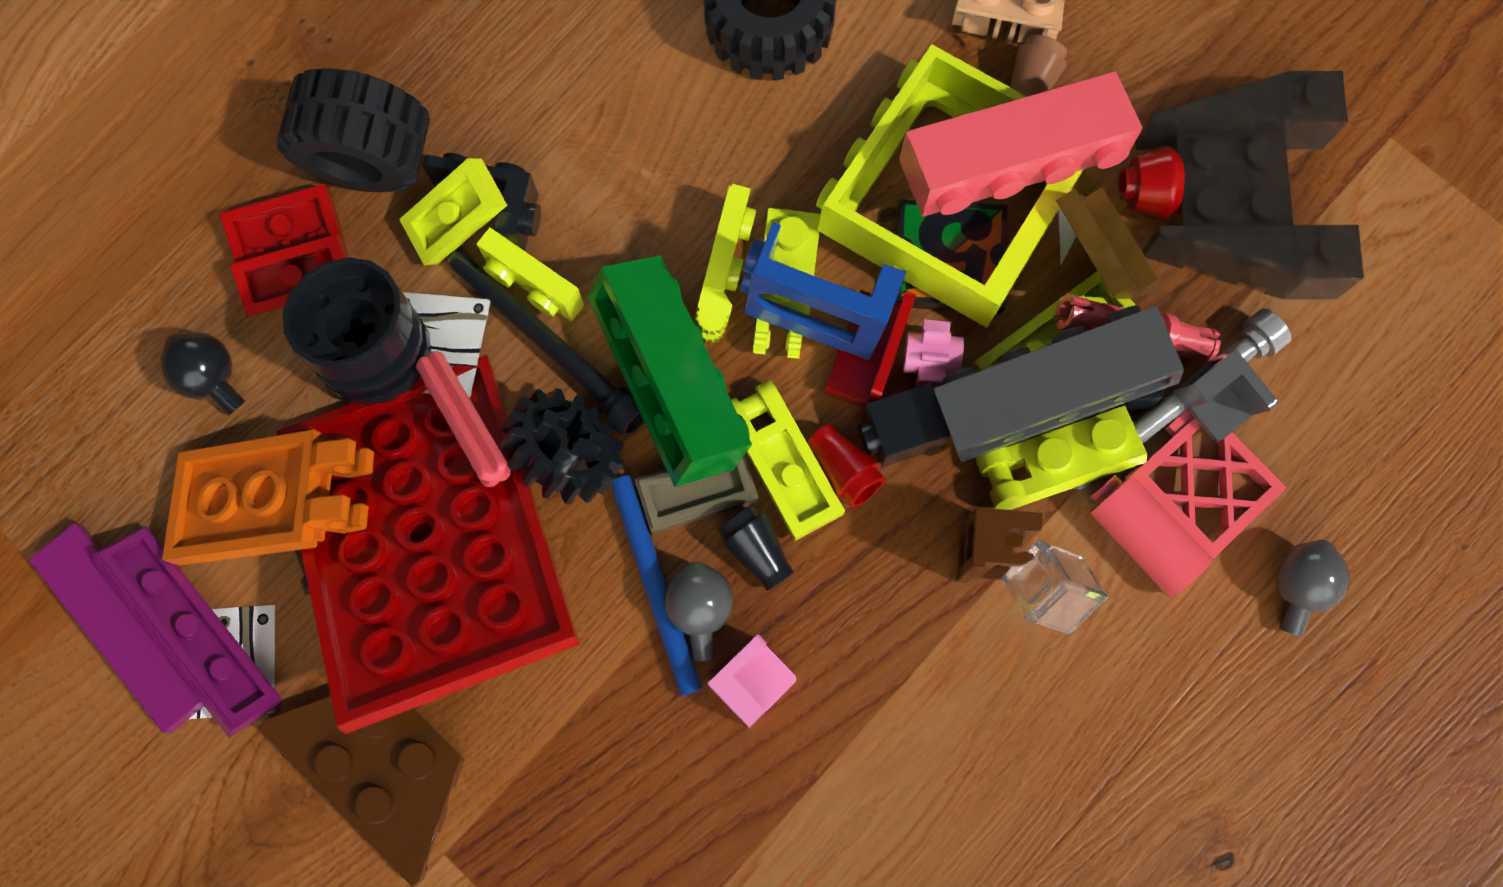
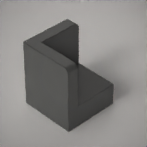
M1237 349L1214 357L1173 390L1213 441L1223 440L1251 416L1270 411L1278 404V400Z

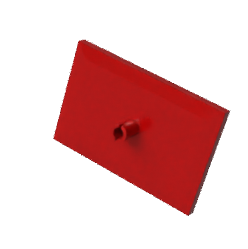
M487 354L478 358L477 367L463 365L451 367L456 377L476 368L469 399L508 464L514 453L502 450L500 447L501 442L507 435L501 428L508 418V414ZM422 378L409 391L390 402L370 406L352 403L276 431L278 436L316 430L328 436L329 440L351 439L355 441V451L364 448L374 451L372 474L353 478L332 475L330 496L344 495L350 498V506L362 503L369 507L367 529L349 533L325 531V540L317 542V548L301 550L336 725L344 734L580 645L531 487H526L522 484L526 472L523 469H511L507 480L500 481L494 487L484 486L431 394L423 393L428 388Z

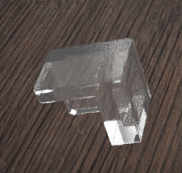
M1037 540L1027 551L1034 555L1032 561L1023 566H1012L1002 577L1024 620L1065 634L1073 633L1108 599L1107 594L1083 557L1041 540Z

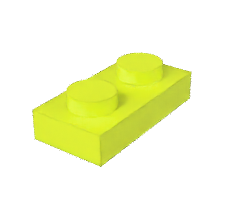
M467 158L399 220L423 265H434L443 261L508 205L484 161L481 158Z
M489 227L476 244L486 261V264L483 266L484 270L505 287L509 288L514 282L529 292V295L526 297L527 300L545 315L553 318L558 312L572 322L585 306L579 289L492 228Z

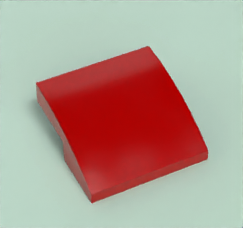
M325 184L219 214L235 263L230 264L247 317L284 308L291 290L306 273L325 262L349 257L330 188Z

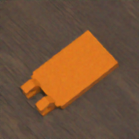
M308 430L178 452L162 560L181 566L317 548V542L325 540V531L349 533L367 529L369 507L362 503L350 506V498L344 495L330 496L332 475L353 478L372 474L374 451L368 448L355 451L356 442L351 439L329 440L328 436L316 430Z

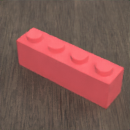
M1115 71L906 131L899 162L922 217L941 212L943 215H950L964 210L972 202L991 196L995 199H1005L1017 194L1025 186L1046 181L1048 184L1059 183L1074 175L1076 171L1096 165L1100 169L1115 166L1128 157L1143 127Z

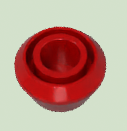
M1162 146L1134 156L1129 166H1123L1119 173L1118 194L1120 199L1127 200L1130 210L1157 221H1164L1172 216L1179 209L1184 192L1185 171L1181 156L1169 146Z

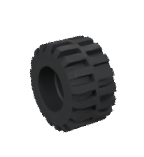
M703 0L706 33L709 43L715 44V54L722 62L730 58V69L739 74L745 68L750 70V77L753 79L762 80L763 73H772L774 81L784 79V71L791 70L795 76L804 72L806 60L815 64L821 58L822 47H828L832 36V29H834L836 0H790L796 5V8L785 15L772 18L761 17L745 9L743 5L749 0Z
M332 68L305 70L304 73H298L291 83L277 139V148L289 162L304 172L328 183L366 192L403 191L410 186H414L417 180L430 123L429 112L420 105L421 102L414 96L374 76Z

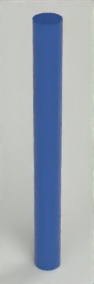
M627 475L616 478L610 487L680 696L683 697L702 690V686L684 633L677 629L666 615L665 596L668 585L631 476Z

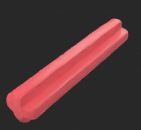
M432 351L428 356L420 357L416 368L481 483L486 487H494L500 481L507 480L511 469H509L505 458L444 354L439 351Z

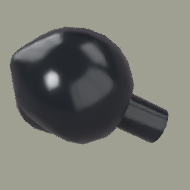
M187 332L174 334L166 339L160 358L161 372L168 386L176 394L196 400H202L209 395L228 416L246 402L227 382V379L232 375V360L225 345L216 337L202 332Z

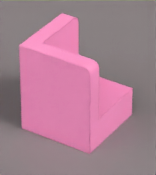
M758 634L708 685L750 728L795 684L796 676L767 647V642Z

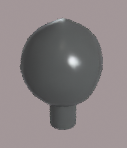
M1321 539L1293 546L1286 553L1276 580L1282 598L1289 602L1280 628L1290 634L1303 636L1312 611L1323 612L1331 609L1340 603L1347 594L1350 585V571L1346 561L1331 542Z
M691 562L673 576L665 596V611L669 620L677 629L683 633L690 634L693 660L707 661L715 658L713 632L719 630L727 622L733 608L734 597L727 579L716 569L701 562Z

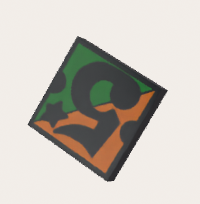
M900 199L898 204L897 236L985 286L1006 252L1007 205L971 203L964 210L954 214L943 215L941 212L922 217L915 200ZM903 280L896 302L902 303L905 291L916 294L912 308L956 311ZM1005 299L1001 304L1000 308L998 309L997 313H1002L1004 311Z

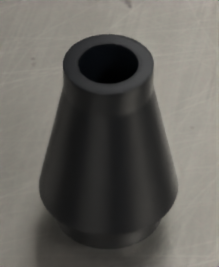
M754 503L716 529L724 540L720 545L756 577L766 591L778 585L794 572L785 557L767 512L765 511L761 514Z

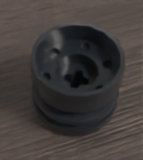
M348 257L328 261L306 273L291 290L283 310L284 335L293 351L309 368L315 371L320 380L332 392L350 403L370 406L390 402L409 391L421 377L416 368L417 361L420 357H426L431 353L430 332L409 300L406 299L390 273L370 260Z

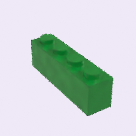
M661 255L601 267L587 298L674 487L733 471L752 446L749 429L744 418L737 414L726 391L724 376L720 369L714 366L703 344V334L700 327L697 326V322L691 319L684 305L678 281L669 274Z

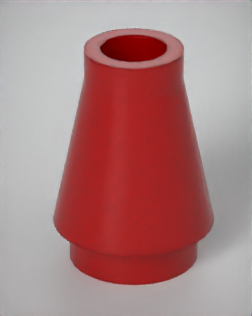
M831 424L817 430L807 441L840 502L846 501L851 508L859 507L871 499L884 485L886 478L880 473L881 464L839 434Z

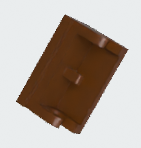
M976 507L960 526L956 582L968 583L973 578L1003 580L1015 573V569L1008 566H1023L1034 559L1032 553L1026 551L1015 553L1013 550L1022 546L1023 538L1029 533L1042 530L1043 513ZM995 565H1004V567H995Z

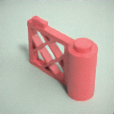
M1188 409L1164 429L1172 438L1154 453L1146 463L1142 464L1124 482L1115 474L1090 496L1097 506L1089 514L1169 598L1178 594L1202 574L1213 562V559L1287 488L1233 432L1223 440L1216 441L1218 444V460L1193 458L1192 435L1201 426ZM1180 447V457L1170 456ZM1158 466L1181 468L1182 495L1164 493L1148 475ZM1193 469L1219 471L1220 498L1194 496ZM1232 473L1248 474L1264 492L1254 501L1233 499ZM1195 507L1221 509L1222 532L1212 542L1195 525ZM1234 510L1243 511V512L1234 520Z

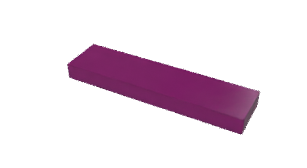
M74 523L31 557L29 561L163 733L172 734L203 708L204 705L94 565L93 554L102 549L85 526Z
M147 526L94 553V565L229 738L280 705L281 696L180 568L175 564L162 560L164 548Z

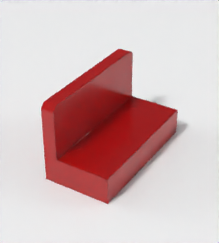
M860 290L859 292L869 297L871 295V293L863 290ZM905 291L902 303L895 301L887 325L870 360L839 349L824 395L865 408L868 403L881 399L916 297L915 293ZM849 322L846 330L856 333L858 325Z

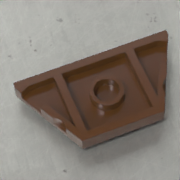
M331 696L266 719L258 726L412 887L418 886L425 879L428 870L426 864L436 834L441 831L448 811L447 802L451 790L456 787L465 759L414 708L344 734L336 725Z

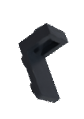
M445 153L443 157L425 155L423 168L432 184L437 186L468 157L456 153ZM499 162L495 164V167L486 165L508 205L498 213L494 230L525 251L528 237L536 236L541 219V206L537 204L539 194L532 176L520 166L511 163Z

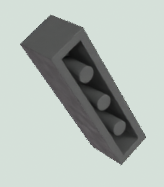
M1137 305L1126 307L1107 317L1106 321L1108 324L1089 331H1085L1083 326L1070 328L1055 335L1051 339L1052 344L1032 352H1030L1029 347L1017 348L1001 355L997 359L998 365L976 372L975 368L969 367L947 375L943 379L944 385L933 389L961 463L1179 384L1184 368L1157 305L1142 311Z

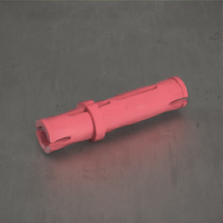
M1066 294L1060 300L1057 307L1056 318H1059V320L1056 322V326L1061 330L1083 326L1085 331H1089L1108 324L1106 321L1107 317L1124 308ZM1160 312L1178 356L1187 357L1202 363H1208L1217 356L1221 341L1208 339V337L1217 339L1220 336L1217 329L1186 324L1179 321L1176 315Z

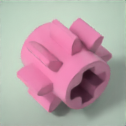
M924 319L920 333L907 331L902 372L917 376L915 388L931 383L932 388L944 385L943 379L947 375L961 370L964 338L951 336V333H949L950 322Z

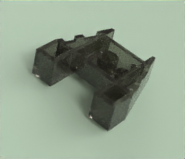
M1287 71L1153 114L1135 142L1136 150H1153L1162 146L1171 147L1183 160L1185 183L1180 207L1176 213L1169 217L1170 226H1159L1142 249L1145 258L1182 268L1184 265L1216 274L1217 280L1234 285L1238 282L1265 289L1264 294L1283 300L1338 299L1364 278L1359 225L1293 224L1287 149H1323L1348 122L1343 71Z

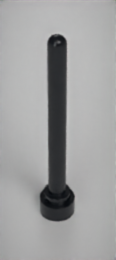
M456 251L449 256L448 265L452 271L480 296L490 300V304L603 404L602 412L607 415L606 423L619 435L626 438L644 423L630 391L625 387L618 389L466 253Z

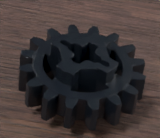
M558 388L554 390L550 398L541 389L535 390L530 399L522 396L501 428L507 434L500 444L501 449L514 453L507 464L509 469H523L527 473L522 484L528 487L535 482L542 485V497L549 499L554 491L560 492L564 503L569 505L577 495L588 503L592 501L598 492L602 495L616 479L617 472L624 464V460L617 456L624 445L619 440L611 439L610 435L614 429L608 423H601L598 419L602 409L598 406L590 410L583 407V396L579 394L574 397L572 402L565 399L562 390Z

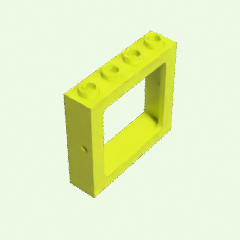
M931 44L920 62L911 59L905 67L897 83V88L900 91L895 99L892 101L886 97L879 105L870 125L874 130L868 139L865 140L858 137L845 158L844 166L847 167V170L838 181L832 177L824 186L816 203V207L822 209L817 231L881 268L883 264L905 271L904 281L987 328L1059 211L1060 207L1055 200L1071 191L1083 170L1076 171L1074 175L1062 182L1046 185L985 286L858 214L856 210L903 141L906 131L911 129L926 107H936L955 118L1027 97Z

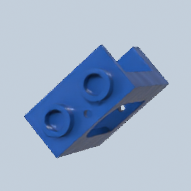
M773 222L766 241L755 238L745 262L743 271L746 273L740 288V292L748 294L745 314L870 360L887 325L906 272L883 264L870 297L773 261L781 228L780 224ZM768 293L786 297L858 325L857 331L854 333L764 299L761 294Z

